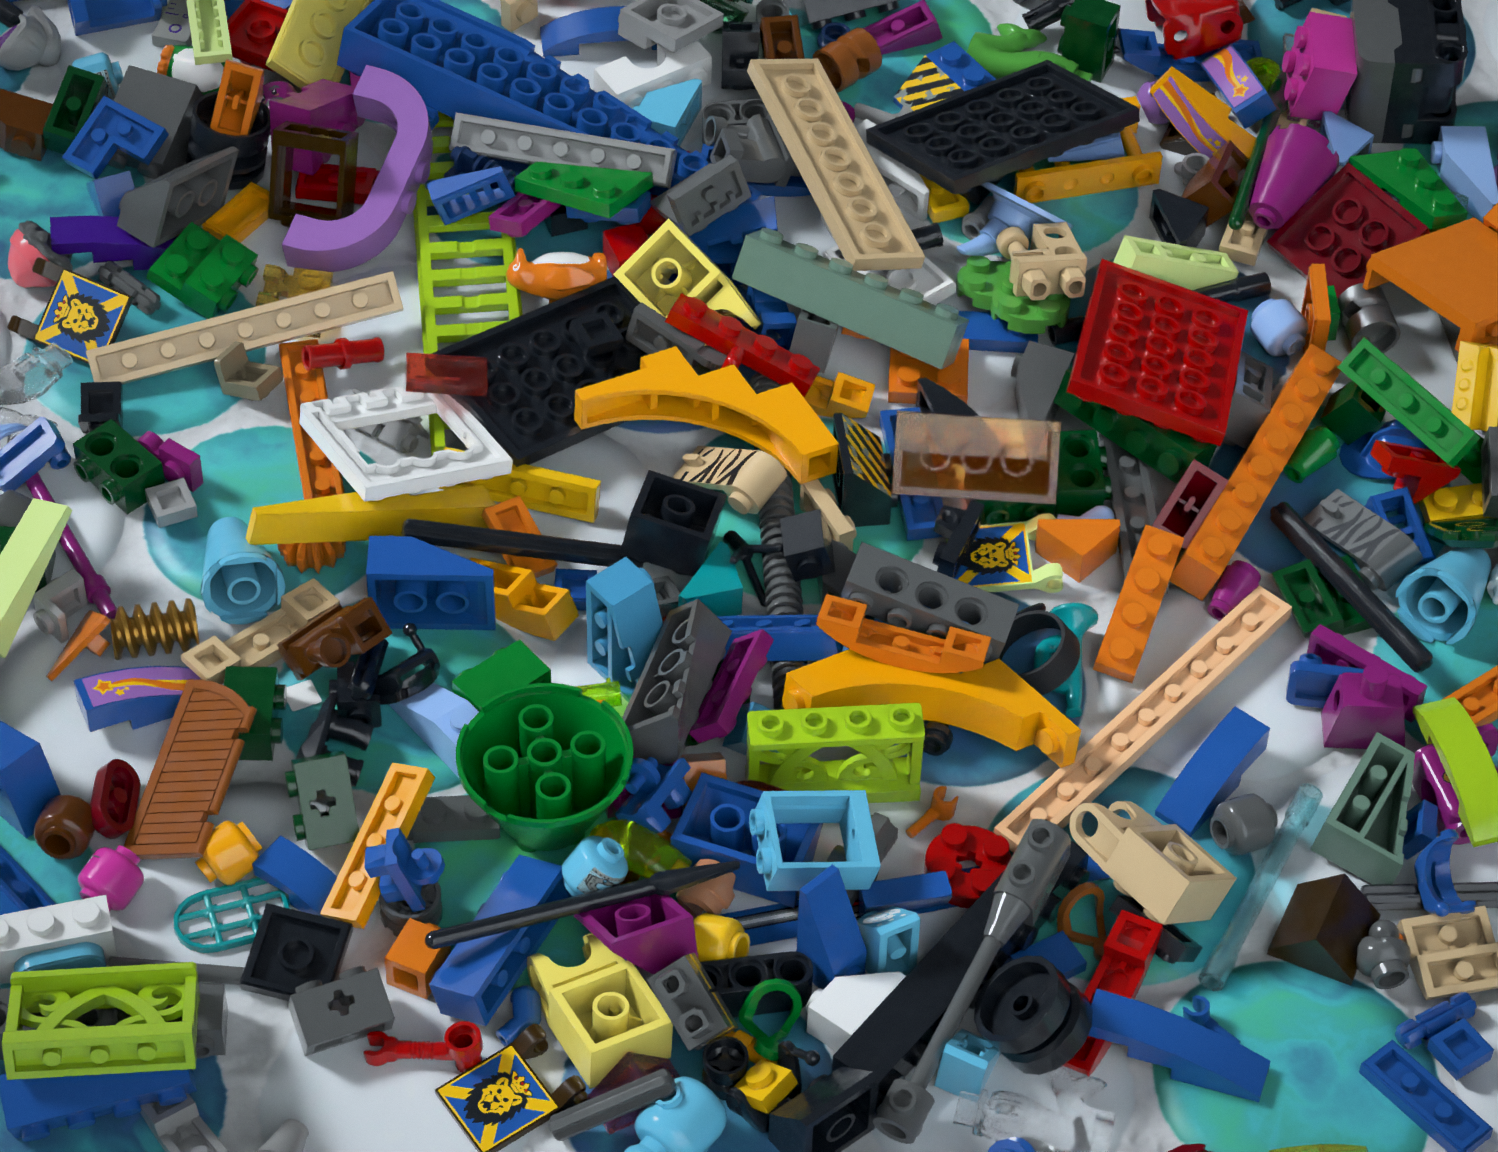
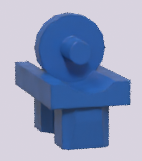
M648 757L647 760L633 758L632 771L625 786L626 790L631 794L615 813L621 824L636 821L647 836L661 833L671 823V819L661 806L664 802L669 810L680 808L689 800L692 791L683 779L691 768L685 758L678 759L673 766L659 764L653 757Z
M394 828L386 831V844L366 847L364 866L370 878L380 876L379 888L386 903L406 900L412 912L425 910L426 903L421 896L422 886L435 884L444 871L445 862L442 855L436 849L417 848L413 850L401 829Z

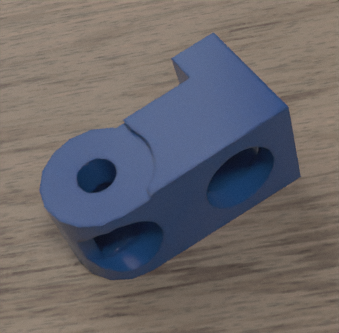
M748 286L746 301L761 322V325L756 330L750 326L751 331L758 335H766L767 329L776 331L781 338L774 341L777 345L789 351L797 324L794 312H789L785 301Z

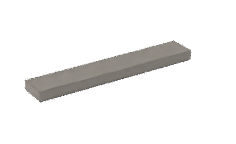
M457 112L449 145L450 151L456 146H467L471 151L477 153L478 156L484 155L492 159L527 165L535 162L652 172L653 186L668 189L671 187L677 151L671 148Z

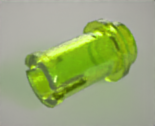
M606 678L604 683L574 686L581 688L583 695L594 700L605 699L613 708L622 706L619 681H611L610 678Z

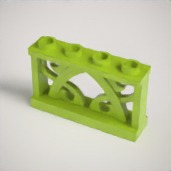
M901 703L749 711L747 713L746 786L761 791L866 790L868 803L920 801V778L925 740L921 704ZM849 746L860 752L847 760L819 761L809 756L823 747ZM769 750H777L779 753L771 752ZM760 761H763V762H766V763H770V764H760Z
M195 962L22 971L11 974L6 1028L2 1036V1050L7 1080L196 1069V1039L200 990L197 964ZM168 1005H174L171 1008L165 1009ZM118 1008L132 1016L118 1022L116 1025L88 1027L81 1022L75 1021V1019L93 1009ZM41 1012L45 1017L35 1016L31 1013ZM182 1017V1021H179V1022H168V1021L175 1020V1019H177V1018ZM23 1025L35 1028L36 1030H23Z

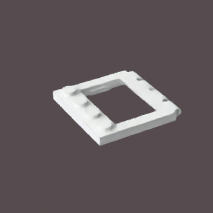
M434 380L408 384L405 389L402 386L374 390L370 392L369 396L367 393L362 392L335 397L333 402L330 399H323L300 405L299 424L364 502L379 501L386 497L407 493L415 494L423 490L443 486L451 487L474 480H488L495 476L511 474L513 459L468 410L447 394L440 385H437ZM437 413L465 444L468 450L464 452L450 449L433 453L432 457L425 459L410 456L397 459L395 464L387 466L377 463L367 464L359 454L360 450L343 430Z

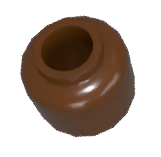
M69 794L57 795L49 799L43 806L34 828L35 841L41 850L53 858L62 860L81 856L88 848L96 831L92 825L90 804L80 797Z

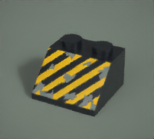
M834 413L832 435L838 441L839 446L836 473L832 474L837 506L844 516L848 515L852 519L855 527L890 524L891 508L898 506L896 483H889L888 477L892 476L890 453L883 454L879 436L843 413Z

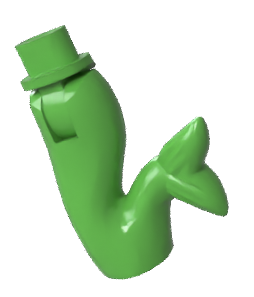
M999 24L997 29L1001 36L975 32L967 50V53L996 79L1046 60L1091 82L1093 77L1091 73L1078 70L1079 64L1058 54L1048 51L1021 52L1024 49H1031L1044 43L1047 37L1036 29H1023L1015 24Z

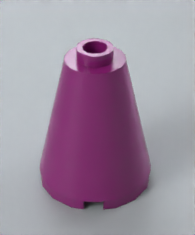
M1290 123L1288 128L1280 129L1281 125L1276 126L1269 135L1249 206V213L1255 224L1263 229L1281 228L1335 175L1339 167V155L1337 151L1333 155L1327 148L1329 140L1312 128Z

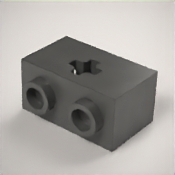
M358 966L340 973V980L324 985L321 980H314L295 988L296 994L290 995L288 1007L305 1056L367 1037V1034L373 1031L383 1032L392 1029L395 1017L378 968L366 971L364 966ZM334 1000H339L342 1006L349 1005L346 1016H341L338 1010L330 1011Z

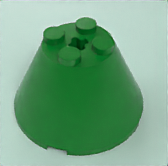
M558 683L527 684L505 690L480 705V712L469 724H464L456 745L457 773L462 786L470 798L517 842V846L522 851H553L578 844L585 837V832L620 795L632 771L633 743L625 721L605 700L599 703L583 695L581 688Z

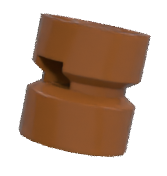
M859 27L840 36L837 41L828 43L813 54V58L819 59L837 93L855 84L858 79L865 78L877 71L882 65V55L876 40L869 32Z

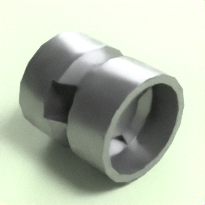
M1363 283L1349 287L1341 293L1337 300L1341 312L1340 319L1352 348L1354 349L1365 337L1382 353L1387 352L1395 346L1401 332L1390 310L1383 289L1377 286L1365 290L1362 288Z

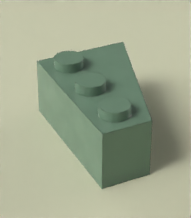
M1377 732L1324 822L1310 850L1372 885L1393 884L1404 862L1402 851L1404 835L1407 832L1408 825L1406 814L1408 801L1411 797L1415 753Z

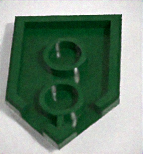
M1496 517L1423 523L1428 538L1448 547H1498V518Z

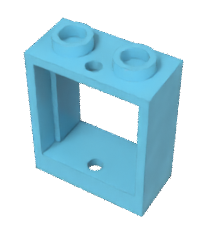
M866 790L763 791L756 808L750 811V832L752 835H757L759 846L756 854L757 871L759 874H764L767 891H799L800 888L832 864L839 869L846 890L870 889L881 865ZM839 823L846 861L783 862L776 824Z

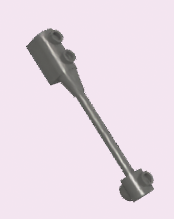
M1033 819L1027 827L992 894V906L983 934L984 940L909 1081L904 1079H895L873 1119L874 1126L887 1137L901 1143L912 1144L921 1133L923 1124L935 1103L933 1096L926 1088L941 1061L946 1043L956 1033L998 950L1007 943L1022 923L1031 927L1034 926L1070 857V836L1058 825L1044 819Z

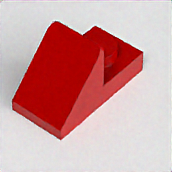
M1375 440L1370 455L1382 466L1381 470L1384 473L1397 478L1393 489L1397 490L1407 487L1414 504L1459 477L1461 472L1457 465L1452 468L1435 452L1428 449Z

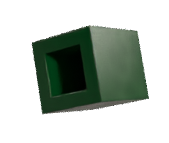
M1351 381L1330 395L1320 420L1327 425L1331 432L1337 434L1347 445H1350L1381 424L1386 410L1355 382Z

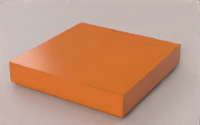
M1311 264L1308 270L1301 314L1308 322L1303 354L1311 343L1323 351L1326 350L1331 314L1325 264Z

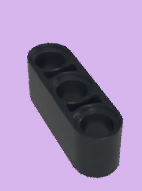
M789 951L700 962L715 986L709 992L719 993L733 1018L739 1017V1011L756 985L765 980L777 978L787 980L795 985L801 996L802 1008L807 1005L812 995L813 964L810 958L800 952ZM783 991L768 992L759 1000L754 1015L791 1011L792 999L790 995Z

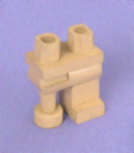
M1067 222L1033 224L1030 250H1028V238L1021 228L1008 227L999 233L996 239V246L1003 257L1011 259L1009 283H1014L1013 293L1016 297L1029 296L1031 300H1044L1052 294H1065L1068 298H1077L1084 295L1087 257L1082 253ZM1046 234H1058L1059 238H1051L1046 236Z

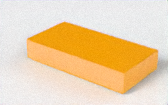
M250 182L202 224V228L219 240L227 234L241 243L268 219L269 191Z

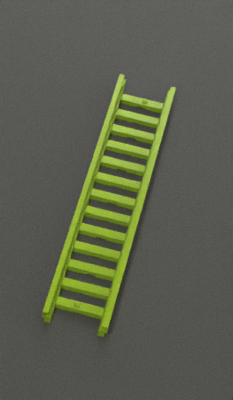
M437 111L440 118L434 128L453 127L454 120L448 115ZM432 136V154L452 152L449 150L451 137ZM454 162L430 163L428 180L444 178V174L454 166ZM420 184L416 193L417 200L413 210L425 363V356L438 351V343L460 342L507 322L492 321L436 325L435 315L508 311V321L522 316L523 311L521 290L510 285L506 277L507 269L514 261L517 253L515 237H509L506 233H501V238L478 239L472 242H429V233L489 230V216L493 212L475 213L445 226L439 215L427 216V207L434 206L428 189H425V184ZM503 256L504 265L432 270L431 260ZM506 283L507 293L479 294L472 297H463L462 295L434 297L433 287ZM425 369L426 381L434 380L437 383V385H439V383ZM437 413L428 415L431 457L434 452L445 449L444 429H450Z

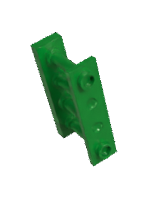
M1363 337L1337 368L1452 468L1457 465L1461 469L1460 473L1473 484L1482 483L1481 446L1484 439L1456 417L1450 409L1399 365L1390 360Z

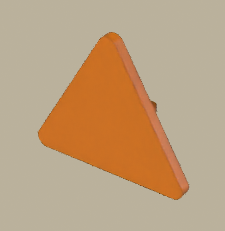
M89 610L46 677L53 681L85 647L100 657L110 643L99 633L109 624L110 619L105 615Z

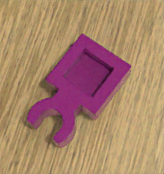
M147 431L137 440L162 462L164 477L169 482L184 478L191 492H194L204 483L201 459L197 453L170 438L164 442L157 434L151 431Z

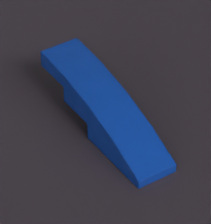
M1096 989L1091 1004L1093 1010L1092 1027L1088 1036L1128 1046L1127 1057L1171 1068L1170 1079L1255 1102L1260 1101L1270 1067V1060L1234 1040L1191 1020L1144 1002Z

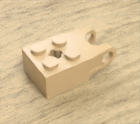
M1131 801L1114 802L1108 809L1098 803H1083L1074 809L1070 817L1069 828L1075 842L1114 880L1113 885L1118 891L1126 896L1133 897L1144 907V914L1159 924L1166 925L1211 920L1237 879L1176 824L1162 825L1140 806ZM1125 810L1130 815L1131 820L1118 816V812ZM1087 812H1091L1098 821L1097 831L1092 837L1086 835L1082 828V819Z

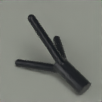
M728 531L724 535L723 541L733 551L730 563L735 565L739 560L743 562L761 606L766 607L764 589L751 558L754 553L783 552V545H749L736 531Z

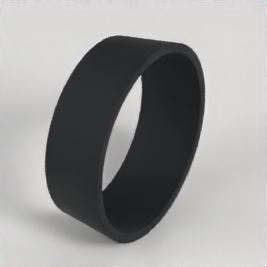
M1034 610L1015 616L1007 641L998 659L1002 660L1008 648L1019 638L1030 632L1045 628L1061 630V641L1053 656L1040 667L1018 674L1039 694L1045 695L1063 684L1073 673L1080 658V643L1076 635L1057 615L1048 611Z

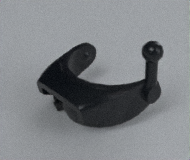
M406 623L404 625L403 634L410 637L417 649V653L378 676L373 694L380 696L381 705L397 703L425 690L439 676L440 663L437 655L431 648H425L417 634V627L413 623ZM420 664L425 666L409 678L401 680V676Z
M782 1041L778 1045L777 1065L792 1070L798 1082L784 1099H793L802 1092L798 1058L805 1060L809 1066H815L820 1061V1055L817 1051H805L797 1048L791 1041ZM732 1087L726 1095L727 1107L732 1112L742 1116L759 1132H769V1114L752 1108L745 1094L739 1088Z

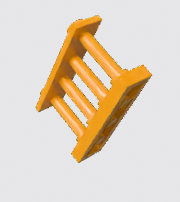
M1136 96L1121 98L1138 107L1140 113V104ZM1137 122L1125 127L1120 132L1127 156L1106 160H1091V162L1073 165L1070 164V161L1054 162L1055 167L1035 170L1032 166L1028 169L1019 170V173L1015 174L1014 195L1029 203H1037L1159 184L1163 156L1161 151L1142 153L1134 135L1137 134Z

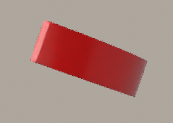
M1123 909L1121 910L1104 943V955L1084 992L1090 1005L1092 1004L1096 989L1135 1000L1163 931L1162 924ZM1088 1036L1084 1045L1075 1056L1062 1066L1090 1076L1113 1042Z

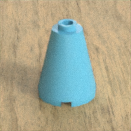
M236 517L221 518L214 522L208 531L201 595L206 609L210 613L212 611L220 616L221 621L228 624L245 625L260 621L268 616L267 611L276 603L277 606L281 603V596L284 595L286 586L283 572L263 545H253L247 542L245 537L248 526L243 520Z
M1456 547L1411 572L1403 579L1396 590V598L1398 597L1400 606L1397 612L1400 620L1411 633L1429 643H1432L1434 640L1447 641L1444 645L1454 644L1465 638L1475 623L1491 571V559L1487 552L1482 548Z

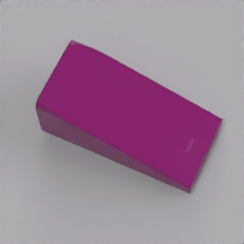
M925 0L919 1L862 28L869 32L876 40L881 55L933 43L943 38L938 22Z

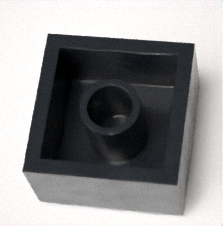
M649 470L630 514L620 554L632 557L639 562H648L670 569L680 575L693 577L706 561L717 532L727 495Z

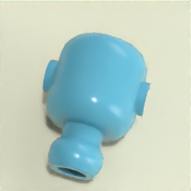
M686 1076L675 1078L676 1086L673 1095L661 1100L659 1099L645 1106L640 1111L635 1120L634 1129L641 1142L629 1146L624 1152H707L708 1148L719 1138L725 1129L727 1122L725 1108L713 1091L700 1081Z

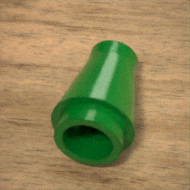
M1316 426L1314 429L1306 430L1283 469L1286 476L1295 483H1302L1306 477L1337 457V450L1340 447L1337 437L1323 426Z

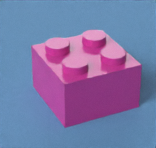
M1309 12L1303 26L1297 27L1294 45L1291 51L1287 50L1282 61V71L1287 73L1284 98L1289 101L1291 117L1321 121L1323 111H1331L1336 115L1338 114L1358 74L1352 18Z

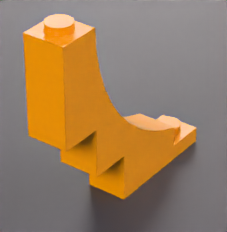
M848 649L786 673L781 705L784 709L920 703L923 720L952 725L978 733L1015 751L1034 744L1060 768L1075 762L1081 729L1000 659L983 664L982 669L963 673H930L894 667Z

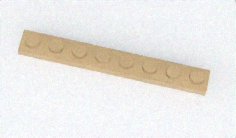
M391 271L87 350L86 355L94 382L121 381L122 384L214 361L235 341L242 342L245 351L249 352L403 311L404 308L394 273Z

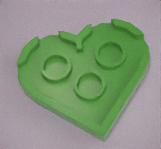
M970 256L967 259V265L962 267L957 273V296L965 295L972 298V306L990 310L992 319L1000 318L1007 321V329L1025 334H1044L1046 326L1057 324L1062 328L1068 320L1071 298H1068L1065 294H1052L1044 300H1031L1029 296H1015L1013 293L1014 283H1009L1011 260L1007 262L990 261L984 256Z

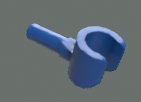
M1200 995L1192 997L1193 1008L1196 1012L1183 1007V1018L1202 1025L1240 1044V1040L1210 1017V1003L1205 997Z

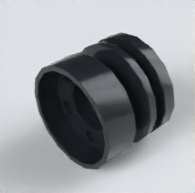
M218 91L201 96L194 103L192 111L191 135L188 143L186 164L234 146L239 149L228 190L243 189L250 182L257 184L264 176L267 145L271 129L269 108L261 102L249 135L234 136L222 134L210 129Z

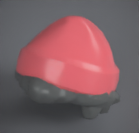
M26 220L19 224V229L14 231L9 239L11 245L8 254V269L12 279L18 286L23 288L55 286L56 281L32 271L35 260L40 257L73 271L71 263L72 254L60 255L52 251L51 234L42 229L37 223Z

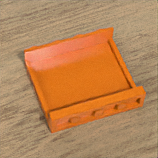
M1473 217L1371 254V258L1366 265L1367 273L1362 288L1369 290L1392 282L1461 328L1455 345V350L1458 352L1460 341L1498 345V232L1488 228L1481 221Z

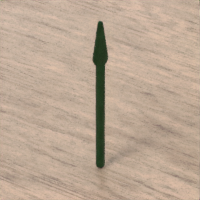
M1282 70L1268 90L1276 110L1262 120L1228 221L1229 227L1233 230L1241 229L1244 224L1268 137L1276 127L1280 114L1288 109V100L1284 98L1287 73H1284Z

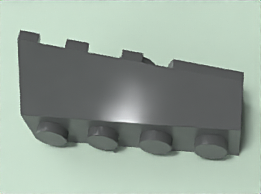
M699 599L668 612L622 718L631 734L633 756L635 758L647 760L648 757H653L662 765L666 763L671 764L680 758L685 750L684 743L688 733L699 717L698 710L703 698L713 684L711 679L717 665L725 656V646L732 631Z

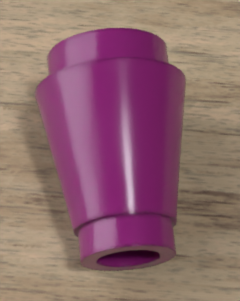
M1241 560L1233 561L1231 565L1225 567L1210 605L1207 608L1209 614L1214 619L1221 621L1259 586L1261 575L1257 569Z

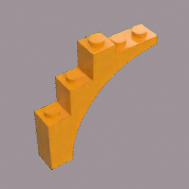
M677 346L640 357V370L575 390L574 420L581 430L602 424L632 420L685 422L725 432L772 455L791 473L800 485L836 473L839 443L794 384L789 383L756 394L734 364L698 376Z

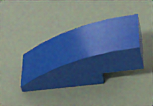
M1235 706L1216 726L1185 765L1156 808L1155 816L1168 824H1176L1191 837L1214 813L1216 807L1239 787L1241 775L1266 750L1270 727Z

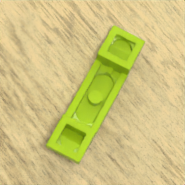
M1455 697L1413 706V714L1427 745H1434L1458 798V815L1472 846L1478 847L1498 842V773L1482 736L1470 715Z

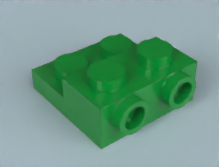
M190 222L151 266L146 279L205 318L210 319L214 318L220 310L226 312L237 298L238 292L236 291L239 287L243 285L247 288L254 280L259 271V268L255 266L258 254L227 234L219 240L198 225Z

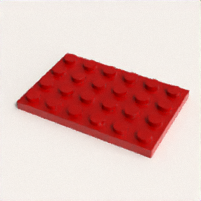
M1101 259L1096 272L1066 392L1076 395V397L1083 401L1096 402L1113 408L1122 415H1132L1147 420L1161 429H1172L1189 435L1198 442L1221 446L1228 424L1248 310Z

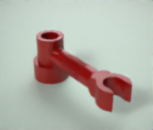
M460 1021L454 1023L446 1030L444 1035L445 1042L432 1041L430 1043V1041L413 1042L398 1040L396 1037L387 1036L384 1032L373 1031L367 1034L369 1045L375 1047L382 1046V1048L378 1051L368 1050L363 1052L366 1063L372 1066H381L387 1062H394L397 1059L417 1058L424 1060L426 1058V1060L454 1061L458 1071L463 1073L482 1061L483 1041L477 1025L469 1021Z

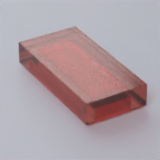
M406 353V392L486 397L488 389L487 358Z

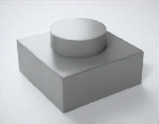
M184 478L145 489L146 500L158 528L198 517L197 506Z

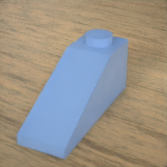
M1441 126L1438 141H1433L1431 144V163L1437 164L1439 177L1473 217L1483 223V217L1498 203V189L1486 127Z
M435 683L409 698L389 704L459 778L456 766L457 740L464 724L468 725L479 711L468 700Z

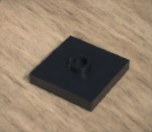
M266 903L239 983L240 989L289 1001L290 995L296 994L295 988L304 983L321 980L324 985L337 981L353 933V925Z

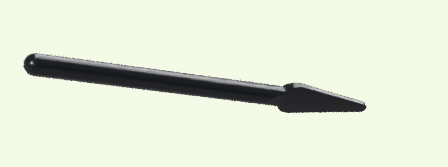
M730 861L660 871L653 874L650 878L431 931L425 936V944L430 949H438L654 894L670 895L740 869V862Z

